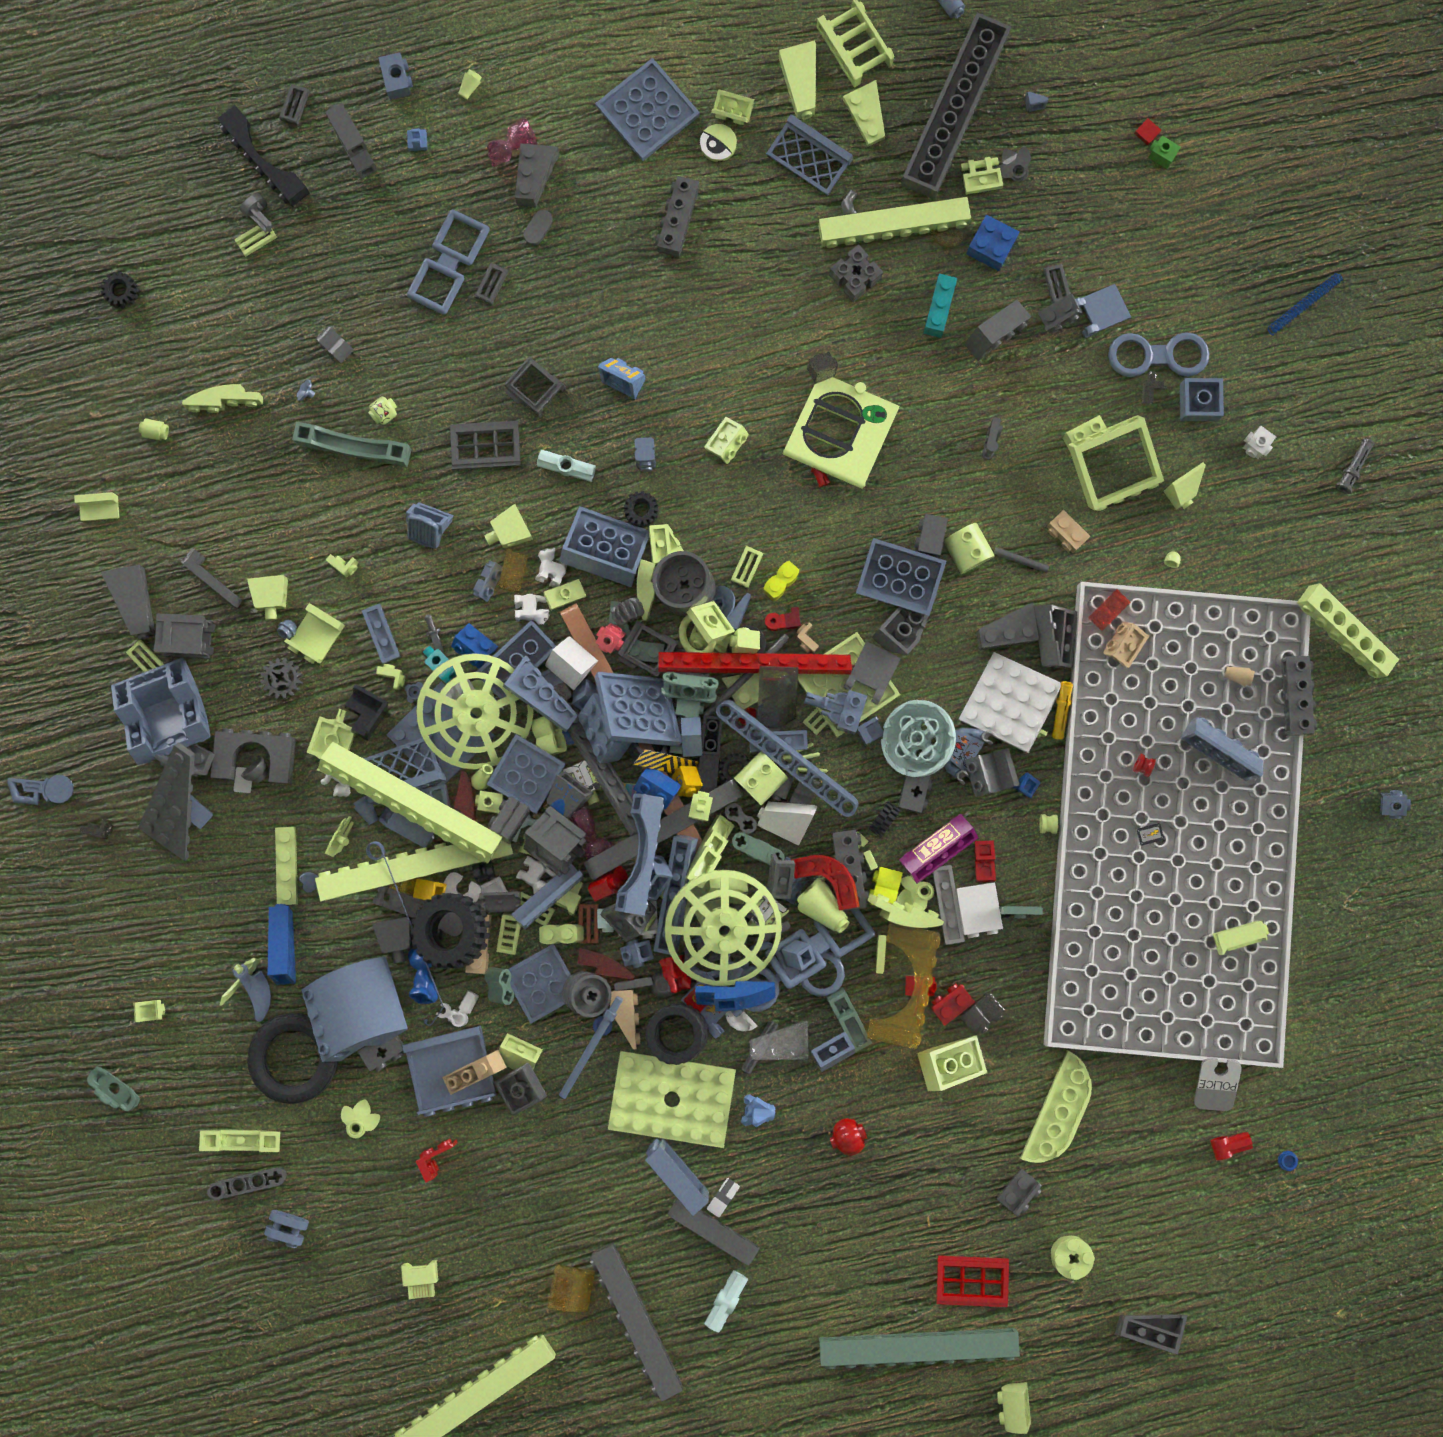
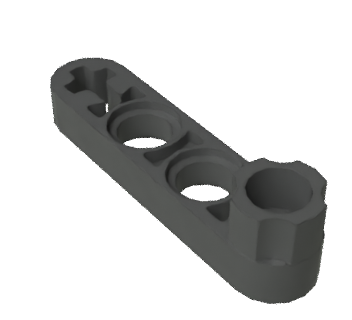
M192 548L182 559L181 563L233 606L238 608L243 600L200 566L206 558L196 549Z
M274 1167L218 1180L211 1184L207 1194L208 1197L216 1201L279 1186L286 1181L287 1173L284 1168ZM275 1171L282 1175L279 1182H277V1179L268 1181V1177L273 1176L276 1173ZM256 1175L263 1178L261 1186H256L253 1183V1178ZM236 1180H241L244 1183V1188L241 1191L234 1188ZM218 1186L222 1190L221 1195L219 1192L215 1191V1188H217Z

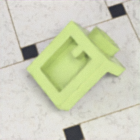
M330 554L326 559L331 566L345 577H348L349 574H354L358 568V562L353 557L347 564L338 555L335 558Z

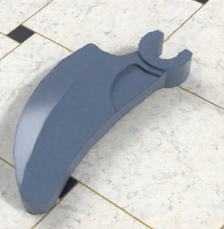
M241 964L243 972L238 974L233 969L232 973L235 977L239 978L247 991L254 1009V1017L256 1021L260 1022L264 1019L269 1009L270 987L261 971L250 975L248 974L247 966Z

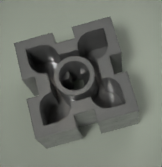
M859 244L847 254L845 262L840 259L830 268L829 276L838 286L841 284L845 286L844 293L853 303L865 294L866 286L871 289L882 279L883 271L874 261L872 263L867 261L868 254Z

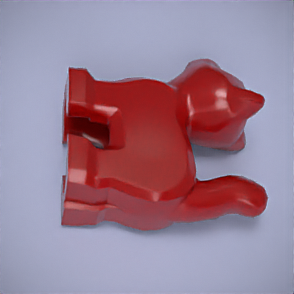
M679 955V959L684 963L685 955ZM672 957L659 960L663 977L668 982L671 993L691 988V978L679 968Z

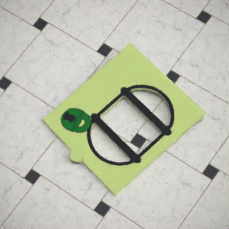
M820 372L790 439L783 450V455L863 489L900 406L866 392V385L862 382L857 383L854 387ZM829 396L845 397L857 406L861 417L823 402L822 399ZM817 407L858 424L850 444L843 443L808 427ZM806 434L838 447L845 452L834 456L820 454L808 444Z

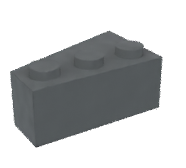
M1016 300L979 325L964 345L979 361L992 350L997 349L1005 340H1010L1015 335V332L1023 331L1028 326L1027 322L1031 316L1021 303Z
M1033 602L978 629L976 635L979 651L1036 643L1039 637Z

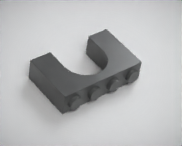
M342 103L332 105L325 113L360 178L362 179L377 171L373 160L366 150L365 142Z
M222 728V732L215 731L213 750L215 756L212 761L211 778L235 780L236 762L240 751L250 744H261L268 750L270 755L268 782L292 784L296 738L291 737V734L279 733V736H272V732L260 731V735L253 734V731L241 730V733H233V729Z

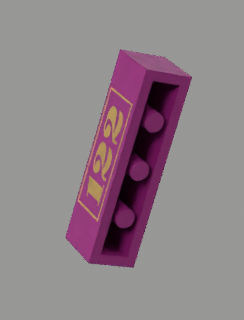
M959 814L941 829L935 831L933 835L920 842L910 852L904 854L899 861L905 871L918 884L979 837L972 825Z

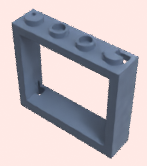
M656 1138L648 1147L645 1161L691 1215L694 1216L708 1203L709 1191L665 1139L658 1140Z

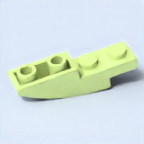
M230 384L208 388L195 393L183 400L182 405L190 412L197 413L200 410H207L210 413H219V411H225V403L228 406L245 404L248 407H257V404L263 405V396L259 392H245L241 384Z
M870 894L867 900L882 909L880 916L899 925L928 928L940 926L944 923L943 920L938 918V913L930 909L928 912L923 911L924 907L915 902L912 905L907 902L902 905L895 901L891 904L888 902L889 898L878 894V896Z

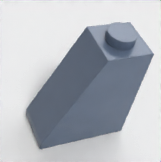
M385 807L378 819L387 828L423 848L430 845L434 839L433 832L426 831L422 826L410 822L399 813L392 812L388 807Z

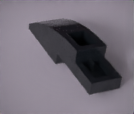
M704 715L702 756H700L699 776L703 786L699 791L706 793L717 788L723 723L717 716Z

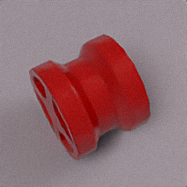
M1140 754L1133 771L1136 773L1141 772L1144 776L1149 777L1154 769L1156 759H1148L1144 754Z

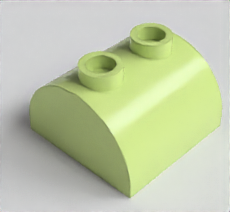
M977 523L960 529L943 541L961 574L995 557Z
M760 751L734 779L762 805L788 777L767 755Z
M1024 1382L1004 1385L1001 1388L1002 1392H998V1404H1003V1412L999 1413L1000 1425H1005L1007 1432L1027 1434L1031 1424L1028 1384Z

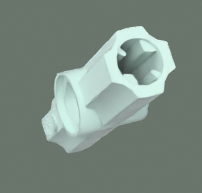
M541 450L537 459L538 467L561 473L564 476H572L592 482L595 474V465L572 459L570 456H561ZM565 462L571 463V467L567 470L561 468Z
M733 1270L726 1285L720 1290L714 1301V1307L704 1323L713 1331L720 1332L729 1314H732L739 1301L738 1297L748 1281V1278L741 1273Z

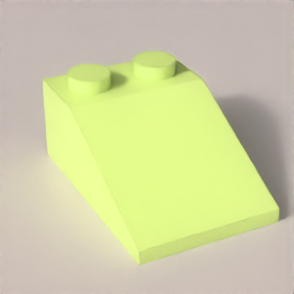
M977 1035L917 1053L928 1091H942L987 1073Z

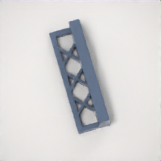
M570 864L568 866L570 870L566 874H562L560 877L556 875L511 915L525 930L583 879V874L580 870L577 871Z

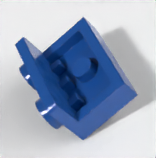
M469 623L454 637L451 645L455 652L461 655L477 653L491 656L498 648L496 644ZM472 660L469 663L480 669L485 661Z

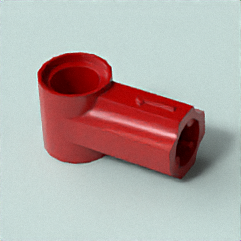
M1242 1132L1229 1137L1221 1136L1210 1140L1216 1160L1228 1159L1233 1154L1253 1149V1143L1248 1132Z

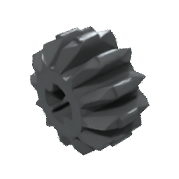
M630 598L616 605L611 610L612 618L618 626H624L639 619L645 612L638 598Z

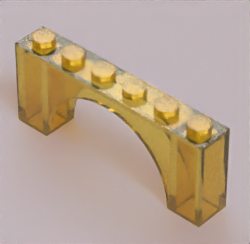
M894 923L889 924L886 942L896 945L909 957L914 968L915 987L909 1003L898 1014L887 1019L870 1020L868 1039L917 1049L921 1042V1026L925 1022V1006L929 1002L928 990L933 982L932 969L937 961L935 954L936 949L940 945V933Z

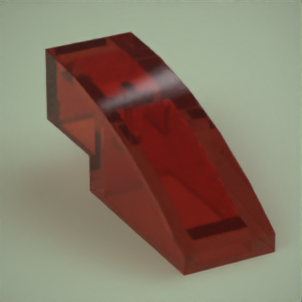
M462 771L453 809L460 810L461 814L476 822L473 786L469 774Z
M579 949L577 964L597 967L596 975L635 980L636 975L613 958L596 951Z

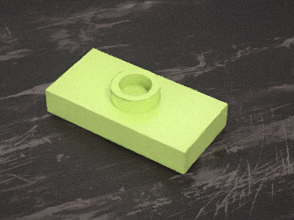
M579 579L544 591L543 593L550 610L586 597Z

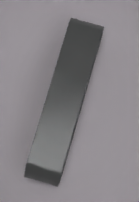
M678 1198L668 1212L671 1218L746 1265L751 1264L760 1249L756 1244L702 1210H699L692 1216Z

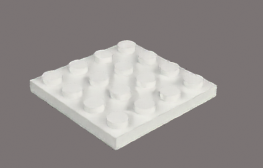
M994 652L959 720L978 730L991 731L996 735L995 738L1029 753L1060 693L1061 683Z

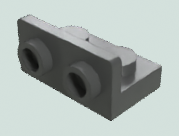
M1072 293L1038 312L1045 325L1044 329L1046 332H1052L1053 334L1063 329L1062 326L1068 322L1071 324L1077 321L1079 316L1083 314Z
M1020 1168L996 1199L1016 1216L1019 1214L1023 1215L1029 1207L1028 1203L1032 1198L1036 1199L1040 1194L1042 1185Z

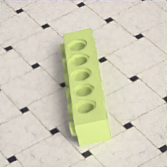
M1320 583L1308 586L1297 602L1302 611L1311 616L1315 623L1328 633L1330 638L1336 640L1345 652H1348L1355 658V662L1362 665L1370 676L1374 678L1387 677L1399 659Z

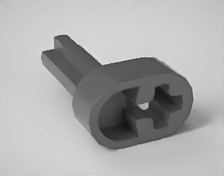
M254 193L241 204L240 211L247 218H251L265 233H270L274 225L261 213L267 202L259 193Z

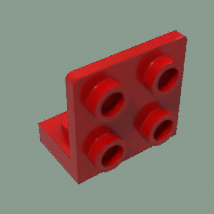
M447 1139L437 1145L438 1149L434 1150L431 1147L419 1154L420 1158L416 1160V1163L425 1183L433 1180L438 1175L437 1171H439L436 1161L431 1160V1158L454 1147L458 1143L457 1140L451 1141V1139Z

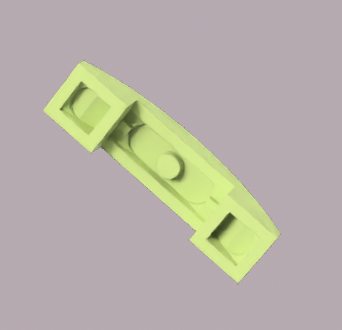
M201 1130L199 1151L280 1152V1132L264 1130Z

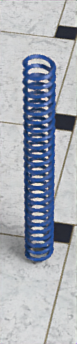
M1334 273L1331 278H1328L1322 285H1319L1311 294H1308L1294 307H1291V310H1288L1274 323H1271V326H1268V332L1272 336H1274V333L1277 334V331H1280V329H1283V326L1285 327L1286 324H1289L1291 319L1297 318V315L1306 311V308L1314 304V301L1317 302V299L1326 295V292L1328 293L1329 290L1334 288V285L1340 284V281H1343L1342 276Z

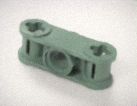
M666 672L663 675L664 686L661 689V693L665 697L702 701L705 703H713L717 699L715 692L718 688V681L715 678L675 672Z
M737 833L732 839L735 849L760 862L770 865V856L776 853L779 854L781 860L785 859L781 850L745 833ZM742 836L744 837L746 845L742 844L741 847L737 846L738 842L735 841V839H740Z

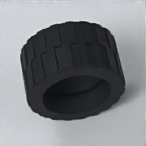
M684 1003L670 1004L655 1012L653 1017L650 1018L645 1035L647 1046L653 1056L657 1057L659 1061L665 1062V1064L679 1065L687 1063L700 1054L706 1046L708 1025L704 1016L693 1006ZM673 1015L685 1017L694 1028V1042L690 1048L683 1052L669 1050L663 1044L660 1037L661 1024L666 1018Z

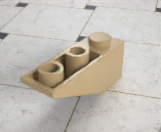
M634 989L611 991L610 1006L616 996L623 999L616 1012L615 1020L631 1047L637 1049V1045H640V1033H636V1025H639V1013H635V1005H638V994H634Z
M499 1050L442 1078L451 1095L507 1067Z

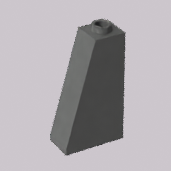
M141 565L102 571V577L130 634L138 638V640L149 639V635H155L145 568Z

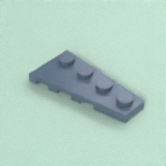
M525 655L503 687L566 732L578 715L563 697L556 693L555 688L541 675L542 673L531 664L530 659Z

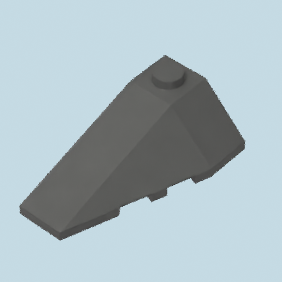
M898 607L872 638L885 650L907 656L920 641L928 616Z

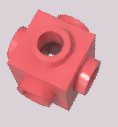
M610 623L606 627L602 626L596 634L598 639L595 643L599 645L598 647L602 651L611 654L615 650H620L624 644L623 639L626 633L619 626Z

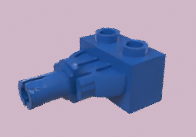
M646 768L633 790L636 791V794L664 798L663 804L666 810L682 785L659 770Z

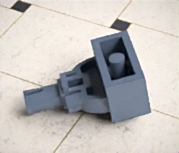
M849 690L847 693H827L826 697L807 692L804 704L822 709L821 715L827 716L833 724L837 725V730L853 735L856 733L867 695Z

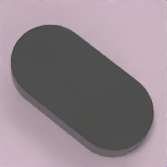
M546 210L536 212L524 231L526 243L532 246L541 243L553 223L550 212Z

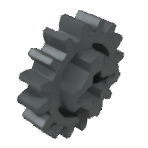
M276 658V663L269 661L270 667H263L266 673L260 674L265 677L264 680L260 681L261 684H266L263 690L269 691L268 695L271 697L275 694L276 699H280L281 695L284 699H288V694L295 696L293 691H300V688L297 686L298 684H303L299 680L303 674L298 673L301 668L299 666L294 667V661L288 663L287 658H284L282 662L279 658ZM285 666V667H282V669H280V670H274V669H276L277 667ZM292 673L294 675V681H292L291 679ZM276 674L283 676L288 683L282 682ZM270 675L272 676V681H273L271 684H270ZM284 687H289L287 690L279 691Z

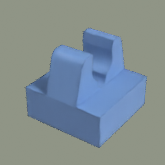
M426 129L407 130L408 150H427Z

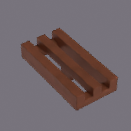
M579 904V925L583 926V908H587V939L579 943H599L597 922L599 904ZM591 908H594V939H591Z

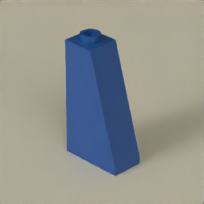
M276 904L275 907H269L268 976L276 985L296 984L293 911L286 904Z

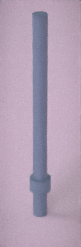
M616 996L610 1008L606 1009L602 1022L559 1093L561 1098L566 1099L611 1021H614L617 1016L616 1012L623 1001L622 998Z

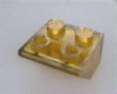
M556 1264L547 1308L564 1312H588L595 1271Z

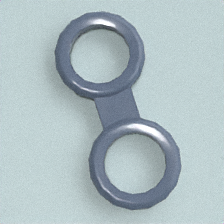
M1128 333L1119 336L1112 342L1109 347L1108 358L1112 368L1120 375L1126 377L1140 376L1150 366L1168 365L1176 374L1188 377L1197 375L1204 370L1209 360V350L1205 341L1193 333L1177 334L1169 340L1167 345H1150L1142 336ZM1130 341L1142 347L1145 359L1141 366L1128 369L1118 362L1116 352L1122 343ZM1182 341H1190L1196 344L1201 352L1199 364L1192 368H1184L1178 365L1173 358V348L1176 344Z
M701 935L691 940V943L703 942ZM729 954V955H728V964L735 963V962H733V961L730 960V954ZM695 965L690 968L693 973L701 977L706 973H709L713 979L720 975V970L704 972ZM751 965L747 968L739 967L728 970L727 981L744 977L757 969V967ZM764 968L759 974L764 975L769 982H775L776 998L761 1005L747 1008L751 1012H761L770 1008L778 997L779 983L776 976L768 968Z
M756 943L749 947L751 951L755 947ZM762 943L760 950L769 949L773 946V943ZM782 950L775 954L790 979L808 968L806 967L801 971L788 967ZM829 951L823 954L822 958L830 960L837 969L835 982L826 989L812 986L808 979L801 982L806 991L818 997L829 996L835 993L842 986L845 978L844 966L841 960ZM748 962L747 964L741 966V967H742V968H747V967H749V962ZM776 974L775 976H776L777 981H778V983H779V982L781 981V979H780V977L778 976V974ZM755 976L747 980L751 982H769V980L757 979Z

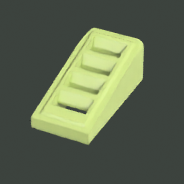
M503 912L496 952L516 954L521 925L518 922H506V919L516 921L511 915L513 912ZM505 927L515 928L516 930H505ZM503 935L514 936V939L504 938ZM502 942L513 944V947L503 946Z

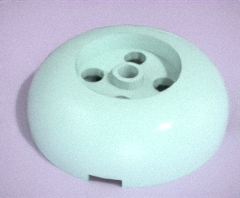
M912 700L903 703L889 715L883 726V739H881L883 754L890 766L901 774L911 777L931 775L944 767L953 754L956 743L954 724L947 712L933 702ZM922 723L927 726L926 730L921 729ZM936 737V743L932 745L931 740ZM921 749L923 752H921L918 757L917 751Z

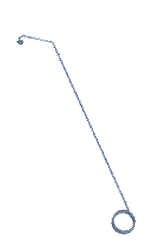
M377 841L368 844L366 848L368 857L372 860H380L384 857L388 866L384 856L385 849L383 845ZM371 844H376L380 847L382 852L380 858L371 855ZM388 866L389 872H390V874H391L392 880H393V882H394V885H395V887H396V890H397V892H398V895H399V897H400V900H401V902H402V905H403L404 910H405V912H406V915H407V917H408L409 923H410V925H411V928L413 929V926H412V924H411V921H410V919H409V916H408V914H407V911H406V909H405V906H404L403 901H402V899H401V896H400V894H399L398 888H397V886H396V883H395V881H394V878H393L392 873H391V871H390V868H389V866ZM426 963V966H427V968H428L429 974H430V976H431V979H432V981H433V984H434V986H435V989H436V991H437V994H438L439 999H440L441 1004H442V1008H441V1010L439 1011V1013L437 1014V1016H438V1015L440 1014V1012L442 1011V1009L444 1008V1005H443V1003H442V1000H441L440 995H439V993H438V990H437V988H436V985H435V982H434L433 977H432V975H431V972H430V970H429V967H428V965H427V963ZM437 1016L431 1024H427L428 1020L424 1019V1024L431 1026L436 1020Z

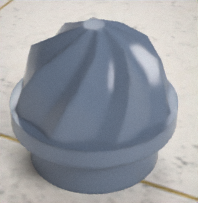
M285 620L279 623L277 632L282 638L289 640L290 637L295 636L297 626L293 621Z

